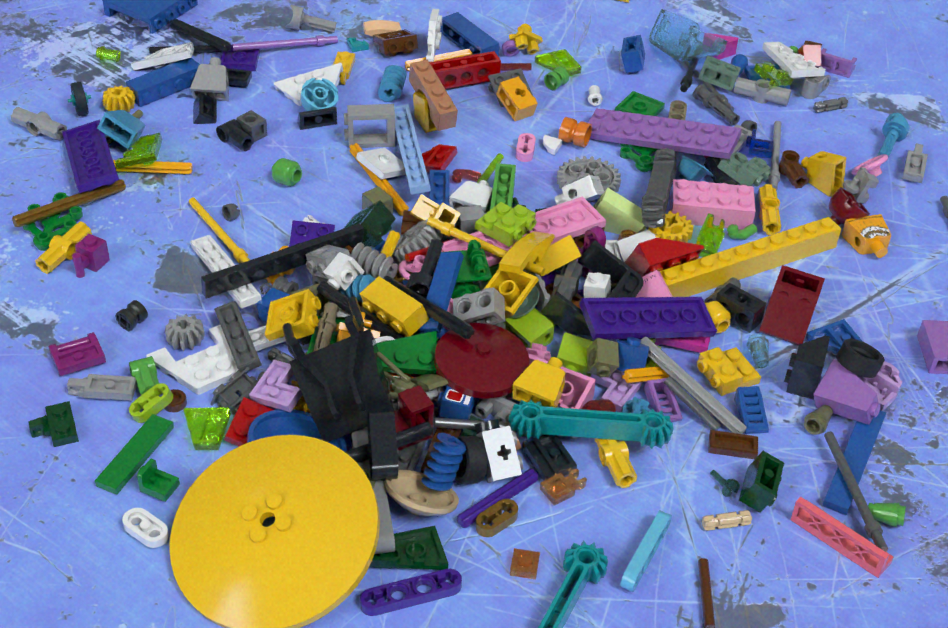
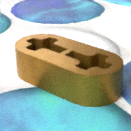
M502 499L481 512L476 518L477 533L482 537H492L513 524L518 517L517 503L511 499Z

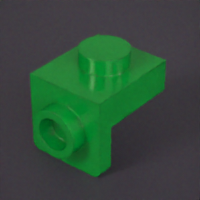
M152 458L137 473L140 492L164 502L168 500L180 485L178 477L157 469L156 460Z

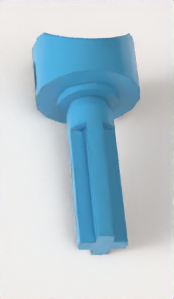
M892 113L886 118L882 127V132L886 138L878 156L887 154L889 157L895 142L902 141L907 137L910 126L901 113Z

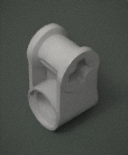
M831 76L805 77L801 95L807 99H815L821 92L827 89Z

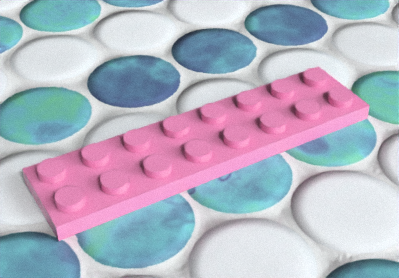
M582 196L535 212L536 225L533 230L528 231L523 237L534 231L554 234L555 238L551 243L553 244L569 235H572L574 238L585 234L587 230L594 226L603 228L606 225V219ZM480 231L470 234L506 251L514 245L512 244L508 247ZM456 238L444 242L441 252L467 250L469 243ZM484 251L489 267L499 264L502 258Z

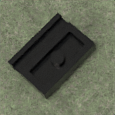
M545 434L539 436V439L533 438L531 442H523L522 449L544 482H548L550 478L557 479L576 472L577 464L557 435Z

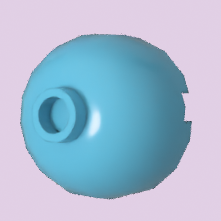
M316 78L307 80L302 86L300 96L302 106L306 111L335 107L339 98L337 87L324 78L322 80H316Z

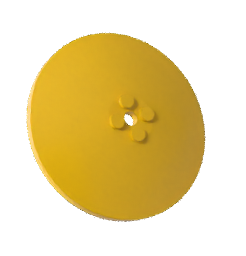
M277 435L251 441L229 451L213 462L194 481L183 497L176 512L170 535V560L174 577L184 596L204 617L221 627L301 628L324 617L338 607L354 591L365 576L374 557L379 539L380 515L377 498L370 481L358 463L343 450L326 441L300 435ZM275 517V521L271 526H262L266 518Z

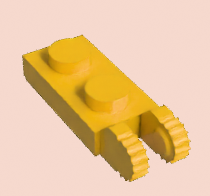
M347 51L337 52L333 65L342 63L343 72H340L339 75L341 84L345 85L347 79H349L355 62V53Z

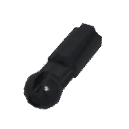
M708 156L705 159L704 166L713 174L711 178L714 183L738 185L734 182L733 178L717 167L721 161L720 158Z

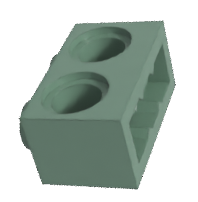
M707 55L698 79L732 91L741 68Z

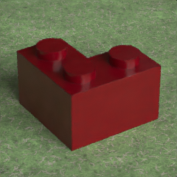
M420 385L398 393V410L395 411L396 432L426 421L433 428L434 404ZM433 431L432 435L397 448V451L433 438Z

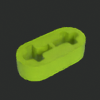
M156 384L130 405L129 413L136 422H146L152 414L156 415L172 402L173 393L166 384Z

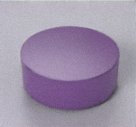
M514 40L506 41L502 45V52L505 56H515L520 52L516 48Z

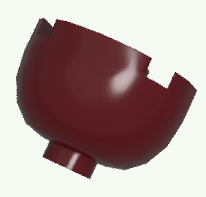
M842 187L830 198L829 210L832 213L830 218L837 225L845 224L846 219H858L870 215L868 210Z

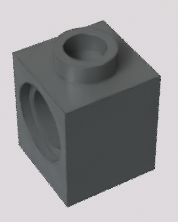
M250 110L236 118L242 130L252 136L254 142L267 136L266 119L254 111Z

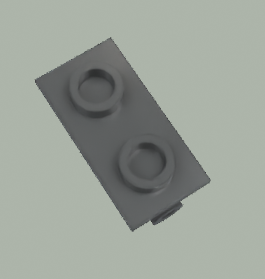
M247 367L242 372L238 370L231 376L228 384L219 385L213 392L214 397L210 405L213 406L218 402L220 410H229V405L239 398L236 392L242 395L257 381L253 376L249 377L247 375L250 368Z

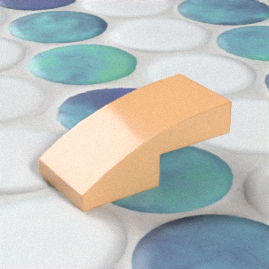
M372 20L363 23L364 33L370 36L401 30L399 22L389 20Z

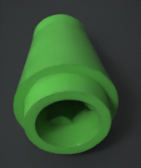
M869 503L868 507L876 521L893 527H897V525L903 526L906 506L899 505L900 503Z

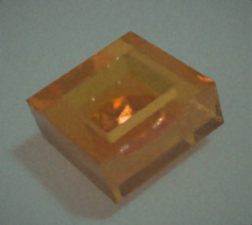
M514 548L510 576L536 580L540 552Z

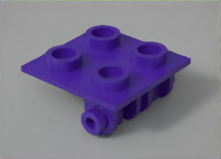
M293 220L289 247L332 233L335 230V225Z

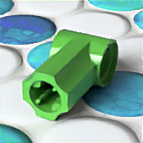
M152 356L128 362L131 376L136 378L140 395L144 394L154 385L159 384Z

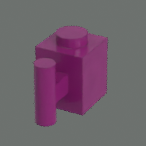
M91 234L85 236L75 245L76 253L72 255L78 278L85 276V268L97 272L110 260L106 240Z

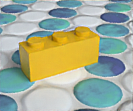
M380 276L359 293L363 300L362 306L370 313H375L383 323L388 322L398 333L403 332L407 336H412L429 320L423 304Z

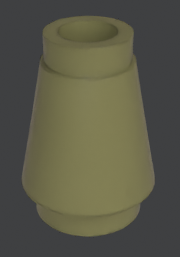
M822 405L807 414L804 419L805 429L813 435L824 433L833 415V410L828 405Z

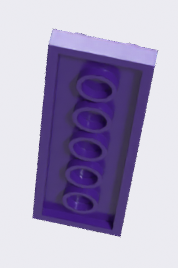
M100 120L62 131L79 193L90 192L97 187L111 185L119 180L105 133L97 129Z
M702 297L582 298L579 303L593 340L596 338L627 339V337H714L717 332Z

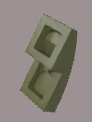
M424 374L411 378V382L417 386L420 385L425 393L449 384L447 379L435 374Z

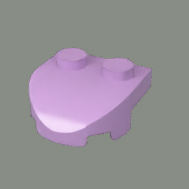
M884 361L876 377L866 378L856 375L877 393L881 411L885 410L896 399L902 384L899 370Z

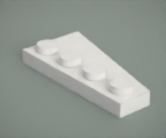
M781 42L763 43L762 49L790 78L800 79V77L824 76L826 69L823 67L816 68V63L813 61L806 62L804 56L793 53L791 48Z

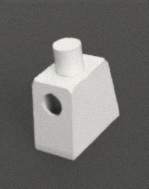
M588 175L562 187L563 193L555 196V201L558 205L582 196L588 202L600 198L604 193V189L599 176Z
M481 180L479 183L466 181L450 196L449 207L456 210L459 207L481 205L483 212L487 213L490 211L493 189L485 180Z

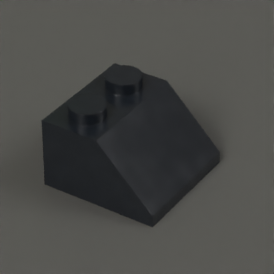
M825 335L799 344L797 354H791L789 366L793 368L792 370L787 369L784 382L788 383L787 393L814 400L813 394L818 387L830 336Z

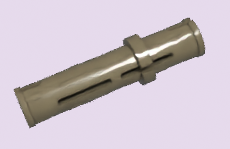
M329 302L324 306L323 316L318 322L319 331L313 352L330 345L332 333L336 330L337 324L335 321L339 311L338 305Z

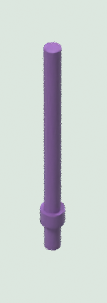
M318 35L315 38L232 44L233 51L305 45L324 46L325 44L338 43V37Z

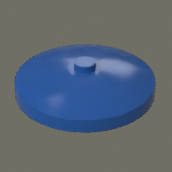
M281 409L272 410L259 415L251 423L247 435V443L277 435H300L322 440L311 413L294 409L291 412ZM343 436L328 442L346 452V443Z

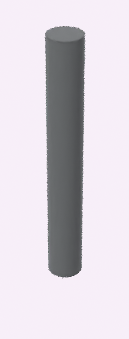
M669 376L664 381V384L712 430H718L721 427L672 377Z

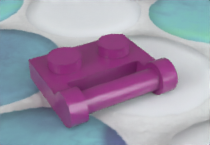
M94 332L87 334V337L57 346L56 344L48 346L60 376L106 362L104 352Z

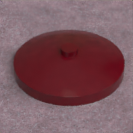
M469 323L475 331L470 339H465L452 330H449L440 338L436 346L434 358L438 375L447 379L449 383L447 385L453 390L470 397L489 399L512 393L513 383L529 366V354L525 345L513 333L499 326L486 323Z

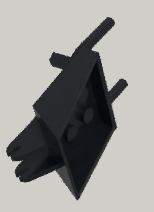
M353 296L348 298L352 315L345 317V325L351 336L305 355L300 343L294 337L292 325L285 323L282 327L288 351L294 357V360L289 361L321 438L326 442L367 427L368 412H394L395 415L382 362L376 354L379 352L377 343L370 329L364 331V320L357 299Z

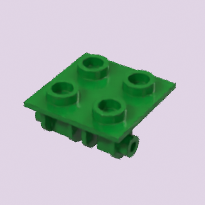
M471 240L467 250L449 251L461 252L464 256L456 283L491 280V272L480 242Z

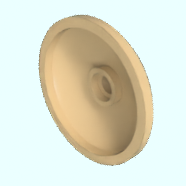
M398 470L397 479H385L384 485L388 494L402 508L414 515H446L453 512L459 503V498L452 488L447 491H438L426 487L421 482L422 477H427L424 473Z

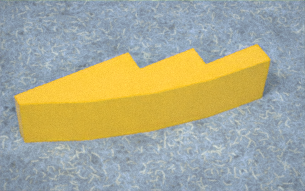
M536 231L525 235L499 262L500 271L521 274L525 267L530 268L534 262H540L554 240L555 235Z

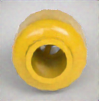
M718 301L705 303L716 327V334L726 331L730 326V312Z

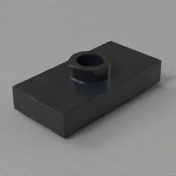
M226 68L229 86H248L252 78V71Z

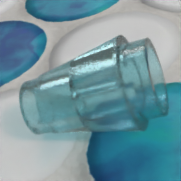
M763 334L751 335L746 346L757 368H765L769 365V340Z

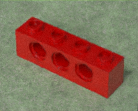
M495 51L429 62L445 89L490 82L488 76L498 74L501 71V60Z

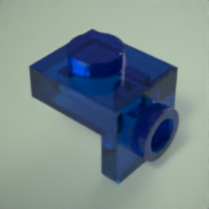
M752 129L751 136L747 135L745 147H749L748 155L771 158L773 141L755 139L756 130Z

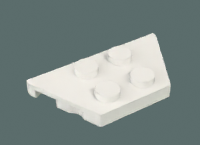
M432 9L429 19L426 60L430 62L434 61L436 49L440 48L442 15H439V9Z
M192 42L163 48L144 57L145 60L131 63L133 70L151 66L160 68L165 63L172 64L191 58L194 47Z
M342 63L274 82L275 89L277 91L281 90L284 92L285 97L293 100L298 106H302L300 96L304 83L311 78H316V80L324 78L337 87L340 81V72H343Z

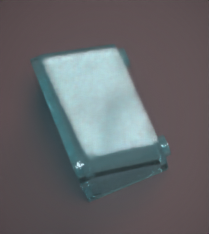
M662 8L649 36L651 44L681 62L707 58V55L711 57L718 56L724 52L728 42L723 38L700 31V26L697 22Z

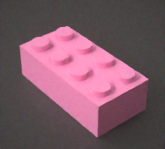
M673 179L670 194V211L675 214L679 212L681 217L687 216L686 220H691V225L727 228L729 225L736 224L738 229H744L748 225L753 224L755 216L754 187Z

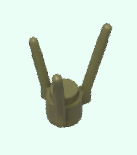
M381 352L376 353L399 376L395 378L384 371L385 377L393 382L392 390L394 392L389 391L390 396L398 401L399 392L416 387L417 385L411 382V377L405 375Z

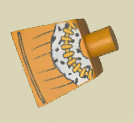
M881 214L858 219H846L841 234L859 254L874 253L878 258H882L888 252L887 248L891 239V233Z

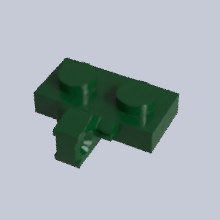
M70 401L46 406L47 416L28 421L32 438L43 435L51 436L54 447L79 442Z

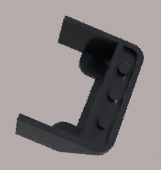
M596 240L593 241L578 260L593 273L610 275L611 293L607 298L636 297L643 287L644 281L641 275ZM557 291L541 310V313L569 334L591 336L582 310Z

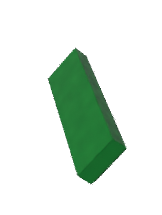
M152 414L95 479L96 487L117 495L174 428L173 422Z

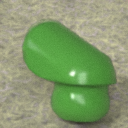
M732 224L727 227V235L731 239L746 240L757 232V227L754 224H750L744 229H738L736 224Z

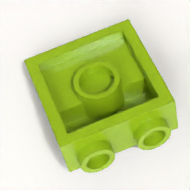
M500 202L475 222V229L510 247L528 231L533 230L536 225V213L520 204L512 208Z

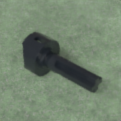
M431 239L421 271L411 273L406 287L427 298L433 274L444 243L440 242V239Z

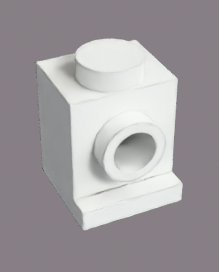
M341 252L337 254L323 271L329 279L327 283L336 290L339 288L346 290L359 274L362 275L365 272L354 258Z

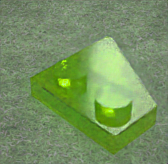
M566 49L535 56V63L552 71L558 67H563L567 70L569 76L581 73L582 67Z
M770 62L756 63L754 71L763 79H770L769 84L771 86H787L793 82V78L788 76V72L781 69L777 70L774 68V64Z
M229 407L184 408L183 411L195 450H219L231 415Z

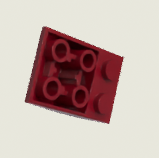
M782 265L759 332L797 345L802 344L825 278Z

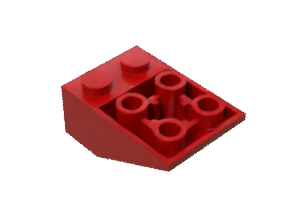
M654 238L638 243L625 261V264L643 277L656 270L662 271L698 259L704 246Z

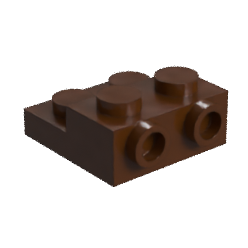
M406 29L373 35V42L379 44V51L386 54V56H394L397 52L401 51L402 53H411L413 49H418L417 34Z

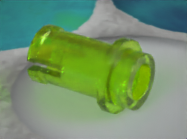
M101 46L96 50V57L99 60L107 59L119 62L121 52Z

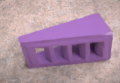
M667 378L648 380L644 386V391L654 411L672 412L673 415H668L671 422L682 421L683 418L675 394L664 384ZM666 405H669V407H670V408H661V406H666Z

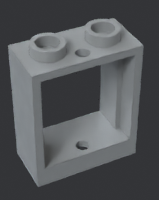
M394 104L347 105V113H344V125H348V129H344L345 141H349V146L358 143L361 148L395 147ZM386 119V133L353 134V120Z

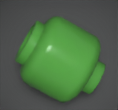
M281 158L273 164L272 176L277 183L293 186L300 181L302 170L298 162Z

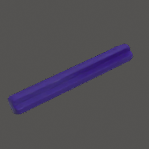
M528 469L522 475L517 476L457 516L458 524L462 528H467L476 522V518L481 512L502 499H511L538 481L537 472L533 469Z

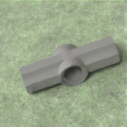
M738 77L734 87V93L752 97L755 102L761 104L769 101L787 106L791 95L790 89L773 86L770 81L765 79L753 81Z
M16 107L11 115L12 122L26 127L34 136L44 134L59 141L64 139L62 131L67 130V126L53 121L45 112L41 111L35 114Z

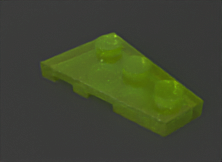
M161 133L141 136L131 145V150L123 153L124 158H117L115 160L116 167L122 168L141 163L143 165L154 163L157 160L162 143Z

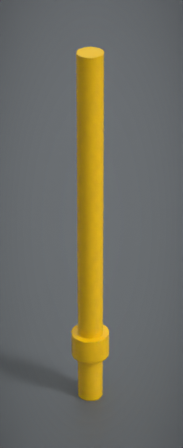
M194 197L190 198L188 203L230 249L238 263L249 261L250 259L246 251L236 245Z
M429 217L427 220V225L440 230L441 234L448 237H456L467 243L471 240H477L481 244V249L500 258H503L508 252L455 228L453 224L447 221L443 223L432 217ZM535 263L530 268H524L540 276L545 272L544 267Z

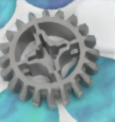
M428 219L418 222L399 238L392 255L393 261L399 265L400 262L405 260V254L429 247L431 239L441 240L443 234H441L440 230L427 225Z

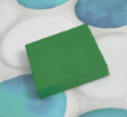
M632 91L615 107V111L657 116L664 109L665 103Z

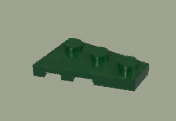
M430 526L395 533V552L374 554L369 566L443 570L448 569V560L436 527Z

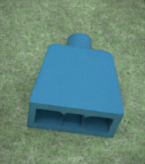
M125 110L105 112L97 129L129 149L138 141L145 128V124Z

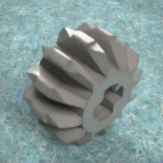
M187 314L182 317L177 315L176 319H169L168 325L165 326L166 340L169 345L173 346L174 350L179 348L183 352L186 348L193 350L194 345H201V341L205 336L203 323L195 315L190 317Z

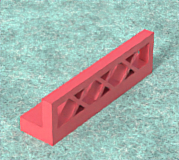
M799 497L796 501L791 521L875 577L879 578L892 563L894 558L892 555L883 551L874 543L802 497Z

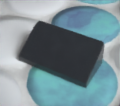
M199 92L193 106V123H216L217 100Z
M331 107L299 112L297 121L300 130L337 124V108Z

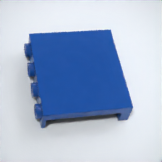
M102 0L106 16L111 17L117 12L148 23L150 34L155 33L169 24L170 20L178 18L198 5L197 0Z

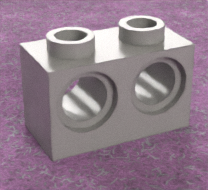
M326 245L305 254L307 269L312 275L328 279L323 271L339 252L350 256L349 250Z
M494 287L485 288L472 294H465L462 297L453 299V315L468 324L486 323L494 325L505 322V298Z

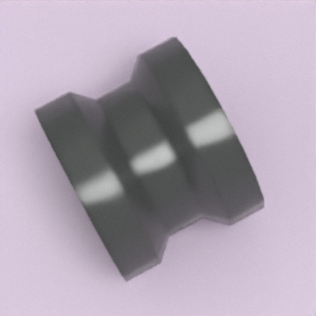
M283 276L278 277L272 285L273 288L285 293L299 290V285L296 282H289Z

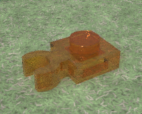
M573 469L567 477L559 473L541 482L540 490L555 506L575 496V490L583 489L586 486L587 479L584 477L577 480L579 470Z

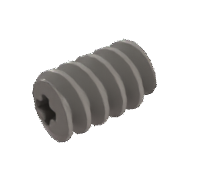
M361 242L354 247L350 254V257L354 258L365 271L363 273L365 275L369 274L373 278L380 276L384 279V276L394 278L397 273L398 264H393L392 257L386 258L384 253L379 254V251L372 250L369 246L365 247Z

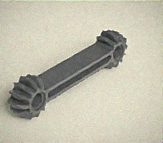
M662 148L654 154V165L648 188L642 198V222L645 227L657 228L662 227L665 223L666 207L672 182L676 177V154L673 149Z

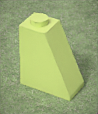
M607 188L593 205L606 219L604 229L606 232L629 237L646 229L642 222V208L610 188Z

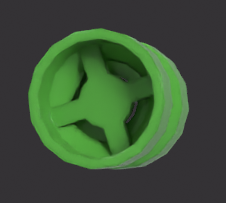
M558 67L553 72H549L544 76V83L550 90H556L569 81V74L563 67Z

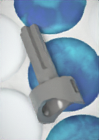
M290 5L293 17L291 22L286 25V28L299 31L300 27L304 24L335 32L337 22L305 15L304 7Z

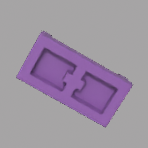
M823 48L821 50L820 67L826 69V72L850 78L855 70L856 65L854 64L857 58L853 57L852 60L826 53L827 49Z

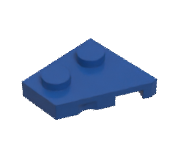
M845 319L814 329L806 334L808 341L825 335L830 336L827 351L837 355L845 339L850 338L862 341Z

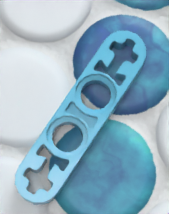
M661 510L658 511L624 572L620 583L621 587L634 592L668 530L672 515Z

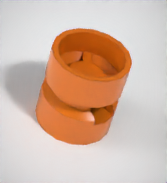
M565 117L559 129L558 139L566 143L573 141L574 145L585 148L591 137L592 124L583 121L577 123V120Z

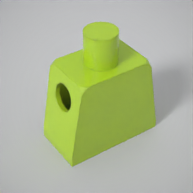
M536 308L522 317L506 318L504 322L506 330L518 337L526 348H532V343L543 344V346L550 344L553 340L554 326L557 325Z
M565 332L557 358L563 363L562 367L591 377V373L587 371V348L594 341Z

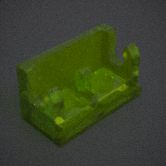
M708 213L696 244L704 246V249L699 254L700 257L718 252L725 233H723L724 219H721L720 225L716 226L713 224L714 215Z

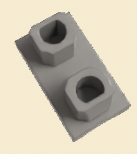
M860 167L852 181H844L843 187L855 197L858 203L866 204L869 199L868 189L876 188L879 180L875 175L870 174L866 168Z
M512 393L497 398H479L476 406V416L484 419L491 414L499 422L510 423L509 414H511L513 405L516 404L515 401L511 400Z

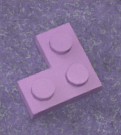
M273 360L249 394V397L257 403L291 412L303 394L300 388L287 385L294 374L291 365Z
M617 369L609 377H599L591 374V378L596 379L595 383L608 388L602 395L600 404L617 412H622L624 404L634 397L643 383H626L625 379L622 378L624 372Z

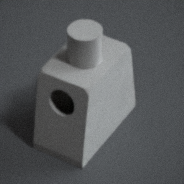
M212 57L209 64L199 65L191 85L194 99L197 98L200 92L219 101H229L228 72L226 66L221 65V59Z

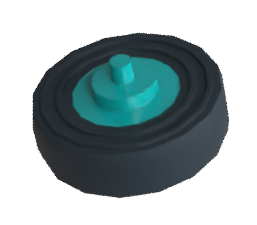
M81 82L71 83L72 95H70L71 99H68V103L72 102L78 116L88 115L87 103H89L88 99H91V95H87L84 92Z

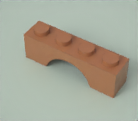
M423 60L410 63L409 82L416 93L421 91L424 93L430 109V118L437 130L441 131L456 127L458 110L429 61Z

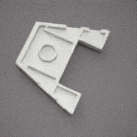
M221 325L209 329V336L216 345L193 355H188L181 360L175 361L165 347L146 355V357H153L155 365L160 368L162 373L172 375L178 383L197 395L230 382L231 376L238 371Z

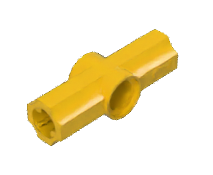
M765 184L758 190L759 219L762 222V230L767 235H773L781 230L780 200L777 198V191L772 184Z
M80 221L63 236H54L50 241L49 248L35 260L36 266L43 273L48 274L65 259L72 260V255L76 253L75 245L88 234L92 235L91 229L86 223Z
M594 438L598 446L601 464L604 467H608L616 486L627 488L636 482L637 474L629 460V450L625 441Z

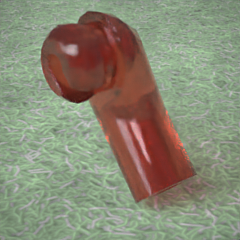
M455 169L451 177L452 181L460 183L462 178L479 182L481 173L469 169Z

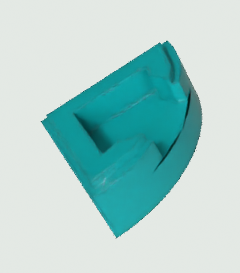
M354 37L347 38V44L352 52L369 50V44L365 40L362 42Z

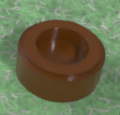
M178 389L171 390L173 400L164 409L168 412H179L187 405L186 394Z

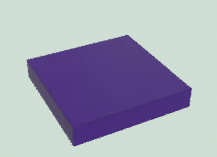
M231 49L228 52L223 51L221 65L229 69L256 71L260 49L233 51Z

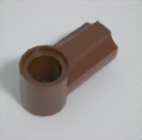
M786 150L781 157L779 172L787 176L795 188H802L808 183L809 177L799 163V154L792 150Z

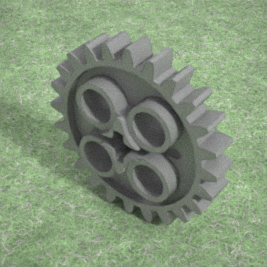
M583 156V159L575 157V161L569 159L568 163L563 162V166H559L557 184H559V189H562V187L588 175L599 176L604 191L610 188L618 192L621 184V173H618L619 169H614V164L608 165V161L601 162V158L594 160L593 156L590 159H587L586 156Z

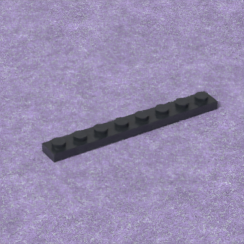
M359 223L202 276V294L207 299L305 265L307 262L305 254L326 245L344 249L349 245L351 248H354L358 243H363L364 228Z

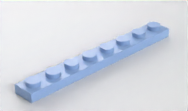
M409 105L395 106V133L410 194H423L424 192L431 191Z

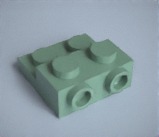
M738 152L733 153L730 159L721 160L717 166L741 185L758 187L772 173L770 172L771 167L767 165L765 160L757 157L747 160L744 154Z

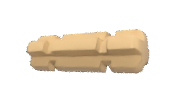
M749 510L738 511L739 514L736 511L716 514V517L714 515H706L702 517V525L706 531L715 530V527L717 529L738 527V524L745 526L751 524L752 516Z

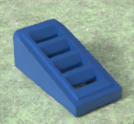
M759 386L738 387L734 401L741 422L747 427L745 434L768 433L769 427ZM749 421H759L760 423H749Z

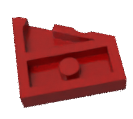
M439 144L431 150L422 153L426 172H430V170H445L458 153L457 146Z

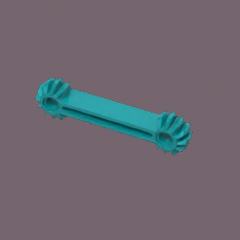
M530 399L529 402L521 400L519 404H514L511 414H509L512 431L517 432L518 437L526 436L528 440L532 436L539 439L541 434L637 441L641 443V447L648 445L652 450L654 446L662 448L664 444H668L673 434V423L670 420V416H664L663 410L655 412L653 408L650 412L643 409L640 414L545 407L542 406L541 401L534 403Z
M583 540L581 546L573 543L571 549H567L565 552L563 568L568 574L538 628H550V626H553L552 628H563L587 582L591 581L598 584L600 578H604L606 575L608 559L604 555L603 548H596L595 542L587 545ZM574 581H577L569 598L566 600L565 598L570 588L572 587Z

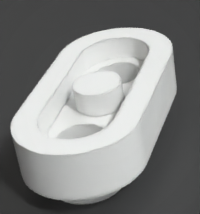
M132 508L123 515L122 520L125 531L147 547L157 548L168 541L169 534L166 524L145 509Z

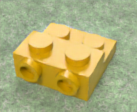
M310 289L271 301L265 337L269 341L284 337L282 327L285 323L292 325L296 339L314 334V329L318 326L319 322L316 315L317 310L321 309L319 298Z
M717 347L699 353L697 361L698 370L704 374L711 386L721 396L735 392L738 387H750L760 383V374L737 347L722 351Z

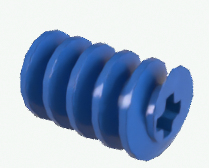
M438 433L437 439L442 442L434 443L433 446L438 451H431L430 456L433 459L427 461V465L430 468L424 469V474L427 477H422L421 482L430 489L447 491L453 486V480L456 478V472L459 470V463L463 459L462 454L465 453L466 446L452 435Z

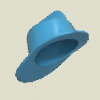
M681 154L682 159L677 167L681 179L700 181L706 175L713 177V174L708 169Z

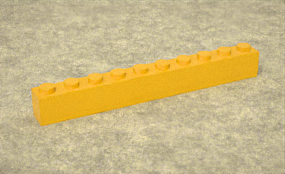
M826 217L659 272L673 297H689L724 285L732 277L740 280L836 248L841 228L830 217Z

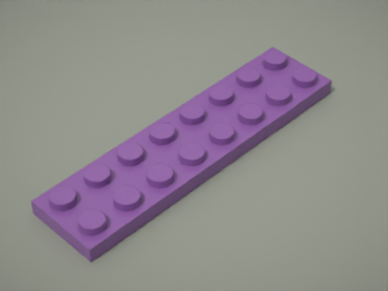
M596 108L588 122L592 124L590 139L656 149L668 148L676 152L730 159L741 136V128L598 108Z

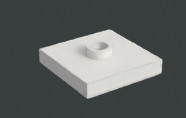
M386 148L357 153L356 159L380 179L406 175L403 161Z

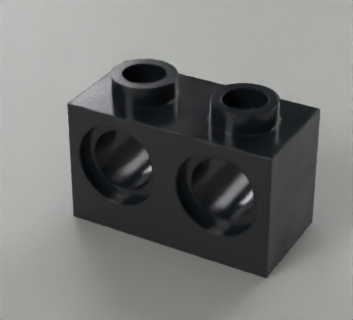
M728 283L717 293L716 301L721 303L730 312V322L751 333L762 322L766 302L731 283Z

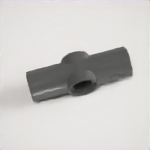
M577 260L565 264L560 275H556L550 299L557 291L569 301L572 300V297L577 296L579 279L583 268Z

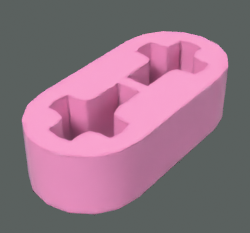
M523 133L519 135L516 148L517 160L529 162L533 159L536 141L533 134Z

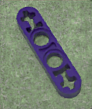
M449 568L369 588L360 596L361 610L368 616H377L454 596L461 590L462 576L457 570ZM446 580H450L454 584L450 585ZM436 582H438V587L440 586L439 589L436 588ZM420 585H428L431 587V590L427 593H421L417 588ZM396 591H401L406 596L403 599L397 600L391 595ZM373 599L377 604L372 605L368 600Z

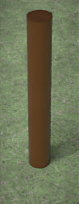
M701 558L698 560L704 628H715L708 559Z

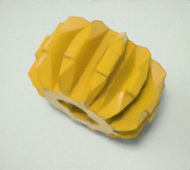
M123 85L107 88V91L103 92V106L107 111L125 110L130 112V109L134 108L135 95L129 87H123Z

